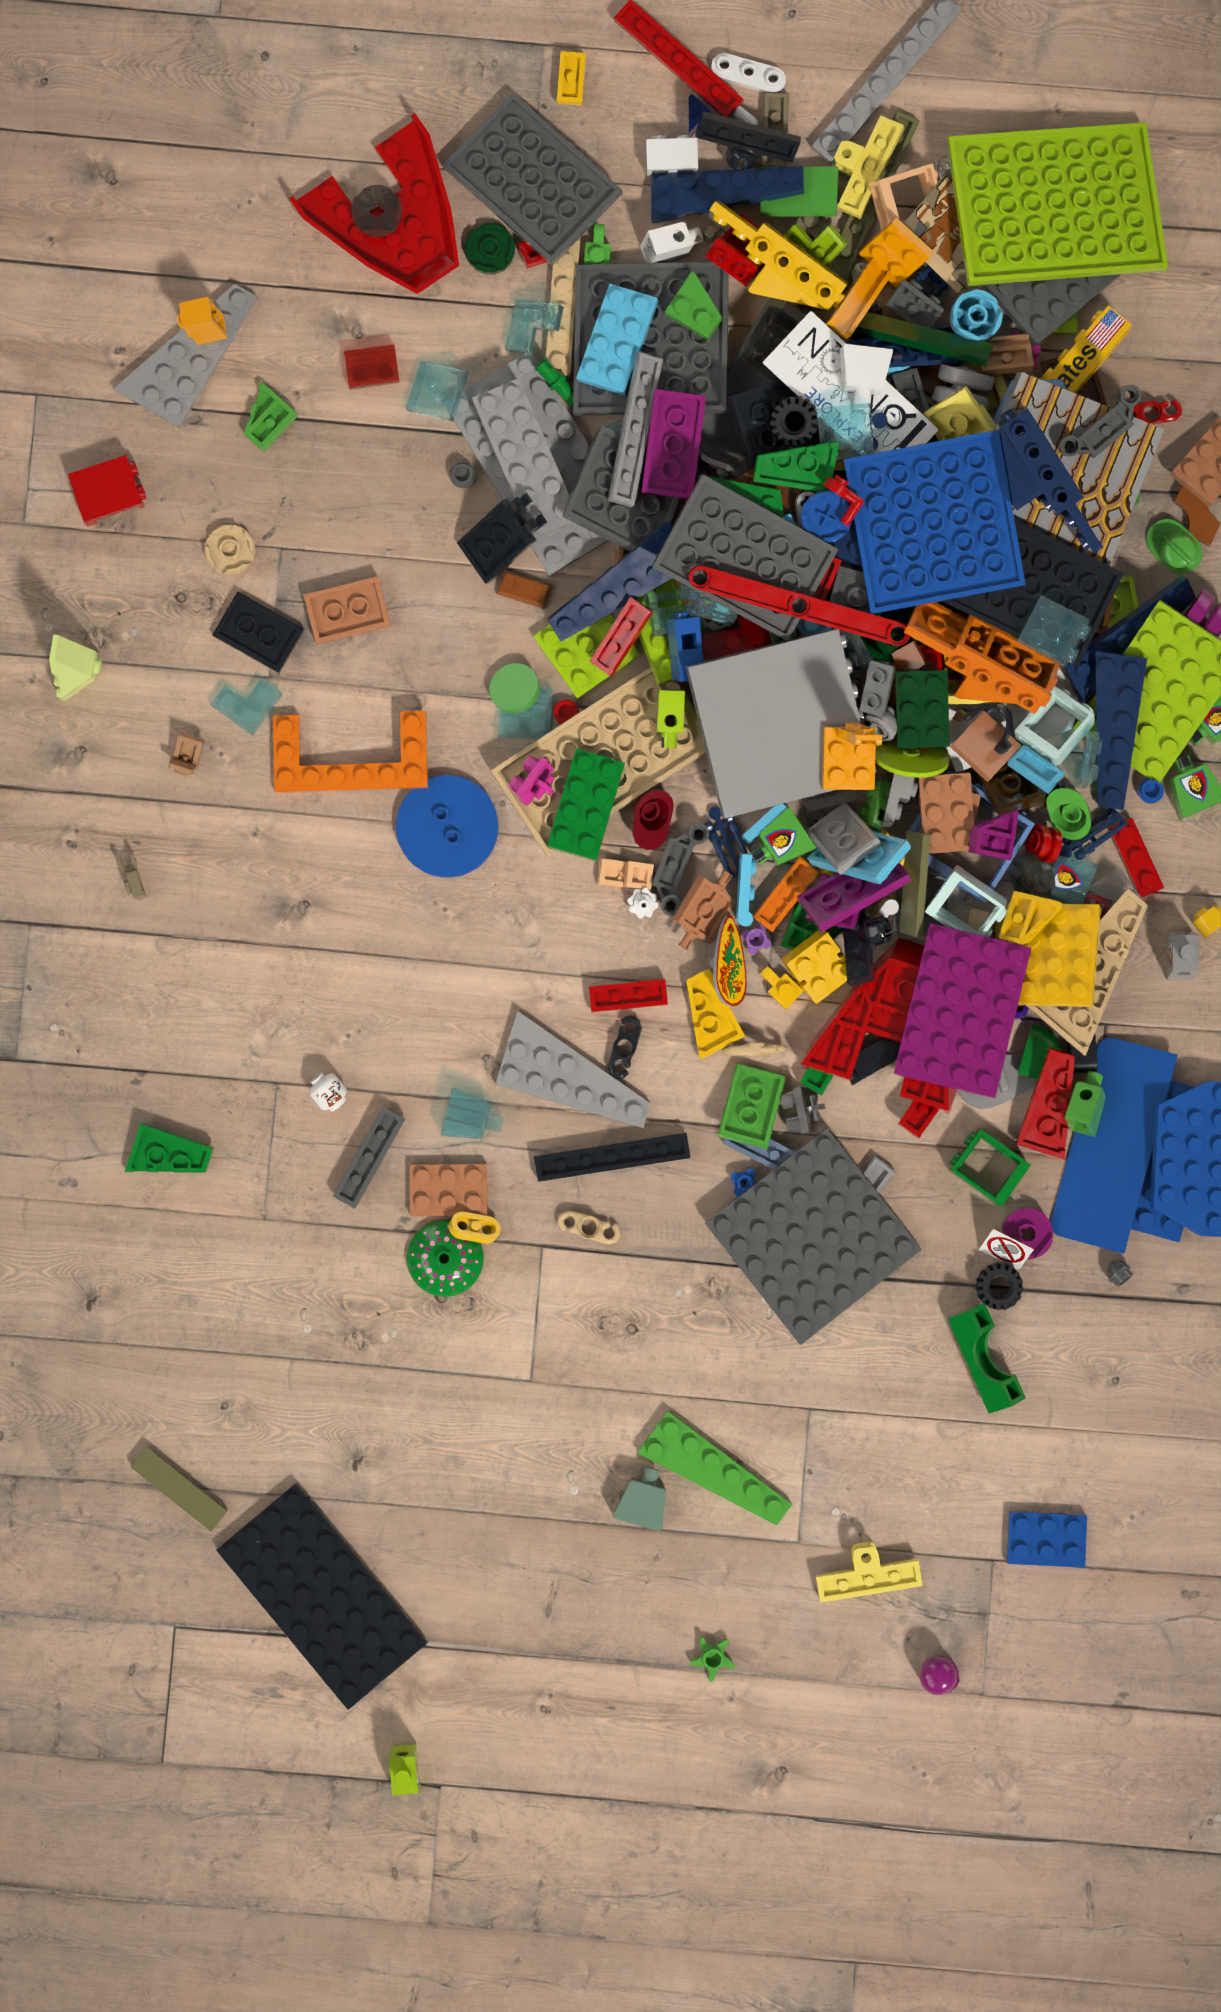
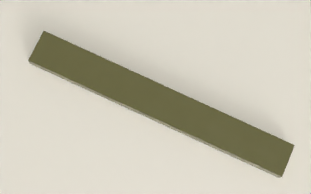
M896 110L892 120L904 125V130L880 179L896 174L920 121ZM872 197L861 219L852 215L848 216L840 233L848 245L826 266L845 281L848 280L859 252L877 216ZM826 287L825 290L830 293V289Z

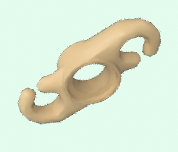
M749 1043L727 1047L722 1052L724 1055L760 1057L785 1052L787 1047L778 1044Z
M568 1210L562 1212L558 1217V1227L561 1231L566 1230L565 1218L572 1217L574 1225L568 1228L569 1233H576L589 1240L610 1245L616 1243L621 1236L619 1226L613 1224L614 1236L612 1238L605 1237L604 1231L610 1227V1223L587 1214ZM586 1220H593L597 1225V1230L592 1235H586L582 1231V1224Z

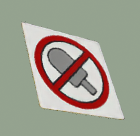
M993 1229L979 1250L1019 1270L1034 1249Z

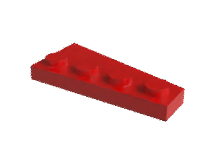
M1051 1047L1048 1048L1015 1141L1016 1145L1065 1160V1146L1068 1134V1124L1065 1120V1115L1070 1103L1075 1059L1073 1054Z

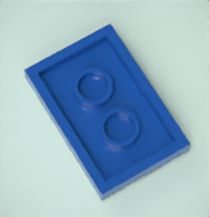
M1009 1511L1006 1563L1085 1568L1087 1515Z

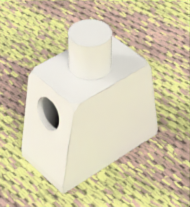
M680 222L649 230L640 248L646 263H669L686 257L694 244L703 242V236L699 227L688 230L686 224Z
M850 344L842 346L840 349L842 387L845 392L855 393L854 406L867 408L870 404V395H879L881 393L893 349Z

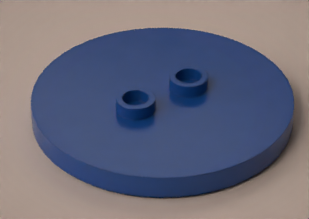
M452 775L428 779V788L412 789L401 803L396 820L398 842L407 859L424 873L441 878L460 877L479 868L491 855L496 845L499 831L496 809L486 792L472 781Z

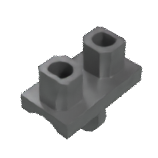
M804 1087L793 1088L792 1092L781 1095L783 1108L796 1107L798 1117L786 1119L788 1132H801L802 1134L813 1132L809 1112L812 1114L813 1121L820 1120L819 1110L825 1109V1103L817 1105L816 1095L808 1096L810 1104L808 1106Z

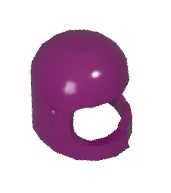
M944 1656L928 1658L920 1669L919 1680L921 1685L927 1692L933 1695H943L951 1692L960 1682L959 1671L956 1665Z

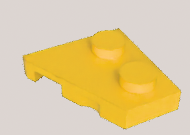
M1014 891L998 939L1027 946L1062 909V903Z

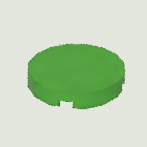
M513 663L500 668L494 674L489 685V693L493 703L500 710L514 714L518 713L517 711L529 709L537 701L540 693V684L536 673L530 667L520 663Z

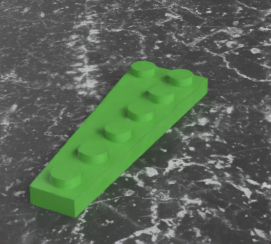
M669 1411L666 1412L637 1451V1453L775 1525H778L792 1506L789 1501Z

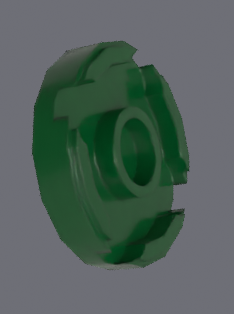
M484 223L469 233L465 242V255L469 264L476 271L485 275H495L505 271L512 264L515 256V242L505 227L496 223Z

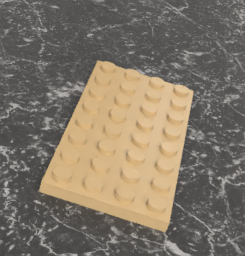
M649 667L490 771L547 857L557 851L547 848V844L576 748L625 763L610 816L706 754L696 710L686 695L684 703L683 733H677V748H661L662 732H656L657 691H682L676 681L658 686L651 667ZM671 715L666 716V725L669 727L674 725V717ZM529 756L539 760L541 757H544L554 768L550 775L554 778L550 785L554 793L552 796L544 793L540 800L534 797L530 804L526 806L521 803L511 790L509 783L516 775L523 780L528 777L530 773L523 768V765Z

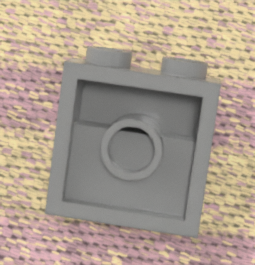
M892 774L887 805L881 819L883 822L882 826L890 828L894 822H898L902 806L906 805L910 799L913 800L918 787V782L914 781L915 777Z

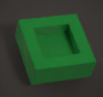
M808 1068L799 1083L822 1096L833 1075Z

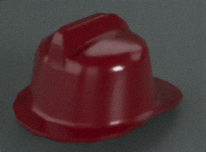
M663 790L647 792L640 796L633 805L634 822L632 835L635 843L645 850H654L660 847L666 840L669 832L674 803L672 797Z

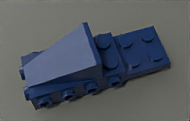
M1023 405L1017 410L1011 408L1001 414L1000 418L1002 420L997 423L1012 506L1018 510L1039 496L1040 501L1048 512L1053 510L1057 515L1061 513L1071 528H1077L1079 532L1075 536L1085 550L1090 548L1096 553L1102 549V544L1075 504L1083 499L1084 496L1029 409Z

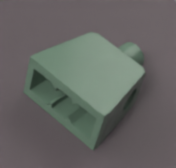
M645 1467L641 1481L633 1478L630 1479L616 1507L613 1518L661 1532L666 1488L656 1485L660 1473L659 1470Z

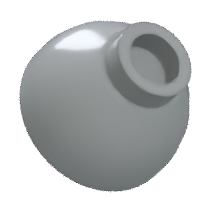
M887 706L885 716L883 717L868 713L864 717V725L876 727V733L882 735V740L890 741L894 738L897 731V721L895 719L897 713L893 708Z

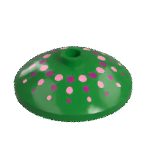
M437 1220L423 1226L413 1236L407 1250V1267L414 1282L425 1292L440 1297L455 1296L468 1290L479 1278L484 1263V1252L481 1243L454 1237L449 1231L450 1220ZM443 1253L449 1256V1261L445 1264L439 1259Z

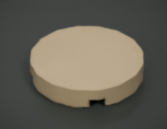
M233 524L221 525L210 533L204 547L205 557L211 568L219 574L227 576L239 575L246 571L253 563L256 553L255 543L249 532Z

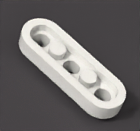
M728 53L718 54L712 61L711 70L724 82L762 93H780L785 87V74L777 67ZM722 62L728 63L729 67L727 69H722L720 67V64ZM746 69H751L753 71V74L751 76L745 75L744 71ZM770 76L777 77L778 81L772 83L769 81L768 78Z

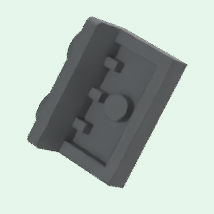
M903 279L900 283L901 285L885 306L906 322L925 327L934 326L945 312L941 307L943 302L932 294L929 298L921 292L923 287L914 280L910 279L907 282Z
M884 659L870 660L859 711L880 717L885 716L895 667L891 665V661Z

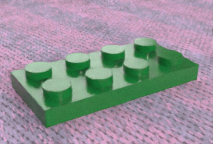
M575 749L547 848L594 862L597 861L625 766L624 762Z

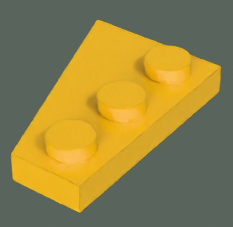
M709 968L686 980L700 1061L745 1037L730 1007L723 1004L718 998L714 988L713 975Z

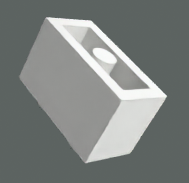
M658 135L651 137V139H646L647 177L657 173L698 171L697 138H692L691 135H679L674 139H666V136Z

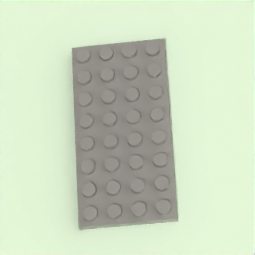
M531 350L444 402V406L502 500L508 499L510 502L513 500V497L475 411L472 397L517 378L520 379L569 495L572 493L590 449V446L555 390L551 391L547 381L534 369L538 362ZM577 525L531 545V548L550 577L605 544L608 540Z

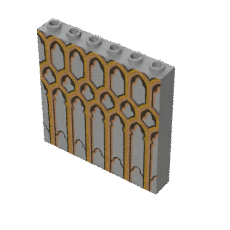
M1017 372L1001 414L1011 408L1017 410L1023 405L1029 409L1084 496L1083 499L1075 504L1103 548L1096 553L1090 548L1085 550L1075 536L1079 532L1077 528H1071L1061 513L1057 515L1053 510L1048 512L1040 501L1039 496L1018 510L1012 506L1014 519L1109 566L1165 429L1132 416L1131 420L1134 425L1095 458H1092L1089 454H1076L1071 457L1064 456L1058 449L1060 439L1068 435L1078 437L1111 408L1024 372ZM998 423L994 430H999ZM1068 441L1064 445L1067 451L1071 448V444Z

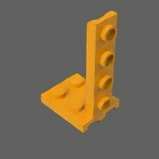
M896 217L859 252V255L868 263L826 324L846 341L853 334L887 281L897 287L903 279L908 278L924 264L934 251Z
M845 723V727H823L822 789L875 790L876 745H882V735L876 733V727H867L861 725V723Z

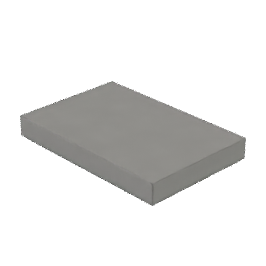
M846 801L806 830L814 845L840 875L882 845L878 837Z

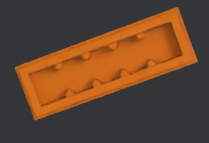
M799 856L755 912L753 918L770 932H773L798 901L797 896L805 892L819 874V871Z

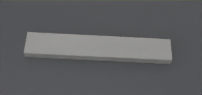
M638 352L635 358L607 500L628 507L635 505L649 433L654 390L658 387L663 362L662 358L643 352Z

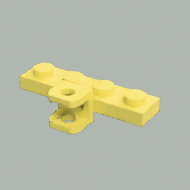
M880 115L865 149L863 146L850 141H842L834 156L836 167H838L840 172L851 176L838 203V210L859 219L862 218L872 197L869 183L881 178L904 130V125Z
M872 1541L852 1545L851 1557L854 1569L816 1575L820 1603L923 1586L918 1558L880 1564L879 1554ZM864 1553L869 1554L867 1557H861Z

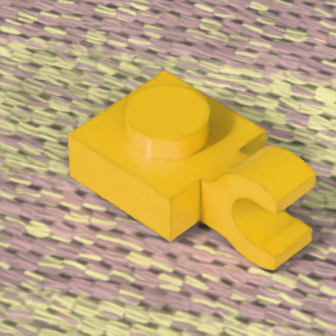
M768 966L760 973L772 986L767 993L785 1010L804 991L786 973L779 978Z

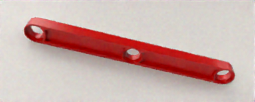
M703 565L692 567L688 573L689 583L694 588L895 646L904 645L910 638V635L904 633V637L899 641H894L891 638V631L894 627L901 626L904 631L906 628L905 624L896 620ZM697 570H704L707 573V580L704 584L699 585L693 581V575ZM798 598L806 601V608L801 613L794 612L792 608L794 600Z

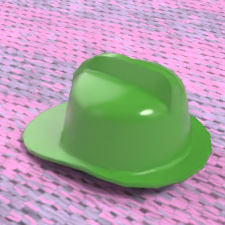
M1171 519L1158 520L1148 530L1146 538L1148 549L1167 569L1174 573L1185 574L1198 567L1203 554L1201 544L1180 523Z
M1058 788L1049 793L1046 802L1053 828L1059 829L1062 837L1070 840H1077L1086 836L1091 828L1090 808L1084 797L1079 792L1070 788Z

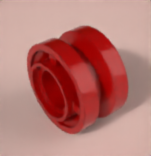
M1041 824L1033 826L1026 839L1025 850L1027 857L1045 863L1054 862L1062 847L1061 831L1057 828Z

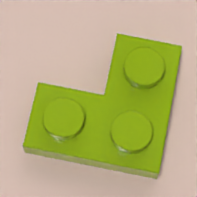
M799 224L793 225L784 235L825 266L848 245L832 225L828 226L814 241Z

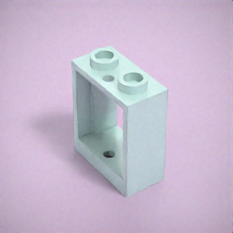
M1054 686L1052 691H1050L1052 696L1046 707L1040 706L1035 714L1032 712L1028 714L1016 728L1015 739L1058 767L1095 724V720L1090 706L1083 702L1081 704L1073 699L1069 691ZM1055 703L1082 722L1059 750L1032 731Z
M956 865L928 904L925 912L948 928L989 937L993 932L990 928L995 920L999 923L1008 910L1005 906L1008 900ZM960 881L996 905L977 931L941 907Z

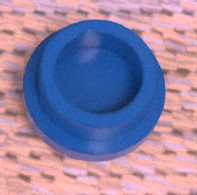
M1147 778L1140 783L1138 795L1143 802L1154 804L1163 797L1164 787L1161 782L1159 783L1156 780Z

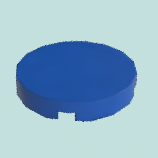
M832 491L817 492L810 496L802 506L800 513L801 526L804 531L826 543L835 542L844 537L850 528V525L846 526L840 522L850 505L847 500Z

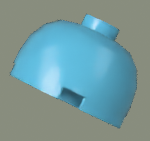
M978 289L959 296L951 308L949 317L954 333L966 339L985 341L992 337L1001 326L1003 317L1002 310L1000 311L997 305V299L990 293Z

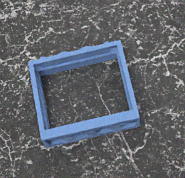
M947 769V771L945 772L944 775H946V774H960V773H959V772L956 773V771H955L954 769H953L952 772ZM978 783L971 784L972 793L981 795L979 803L997 813L981 785ZM1018 810L1017 826L1021 828V831L1014 840L1012 859H1002L987 883V886L993 890L1035 825V823L1030 821L1032 818L1021 810ZM920 814L916 818L915 822L913 823L909 831H918L921 827ZM929 855L928 870L946 880L954 869ZM962 881L956 886L983 904L988 900Z

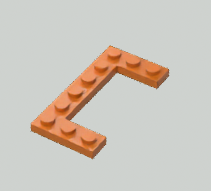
M400 711L401 762L301 766L300 716H273L274 792L295 793L428 788L427 712Z

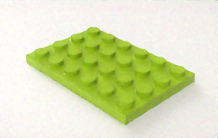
M1161 600L1158 601L1123 653L1148 657L1131 767L1159 783L1221 695V639ZM1095 695L1088 705L1093 710L1095 724L1085 734V737L1097 744ZM1078 720L1073 729L1076 730L1082 722Z

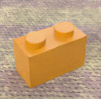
M209 297L179 303L180 313H177L178 324L180 328L187 332L188 337H191L198 345L227 339L224 314Z

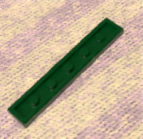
M870 312L865 314L853 332L982 366L987 365L993 349L992 343L966 339L957 334Z

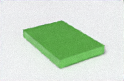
M804 167V194L762 201L760 203V216H837L838 167Z
M736 1063L717 1136L767 1150L786 1076Z

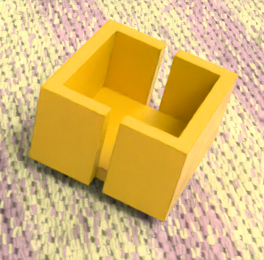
M816 931L780 959L793 978L797 980L796 982L804 990L807 997L815 1004L819 1003L847 981L845 956L840 953L841 950L826 931Z

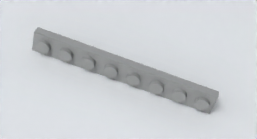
M936 0L812 144L811 149L831 164L834 161V156L842 141H851L961 13V9L951 0Z

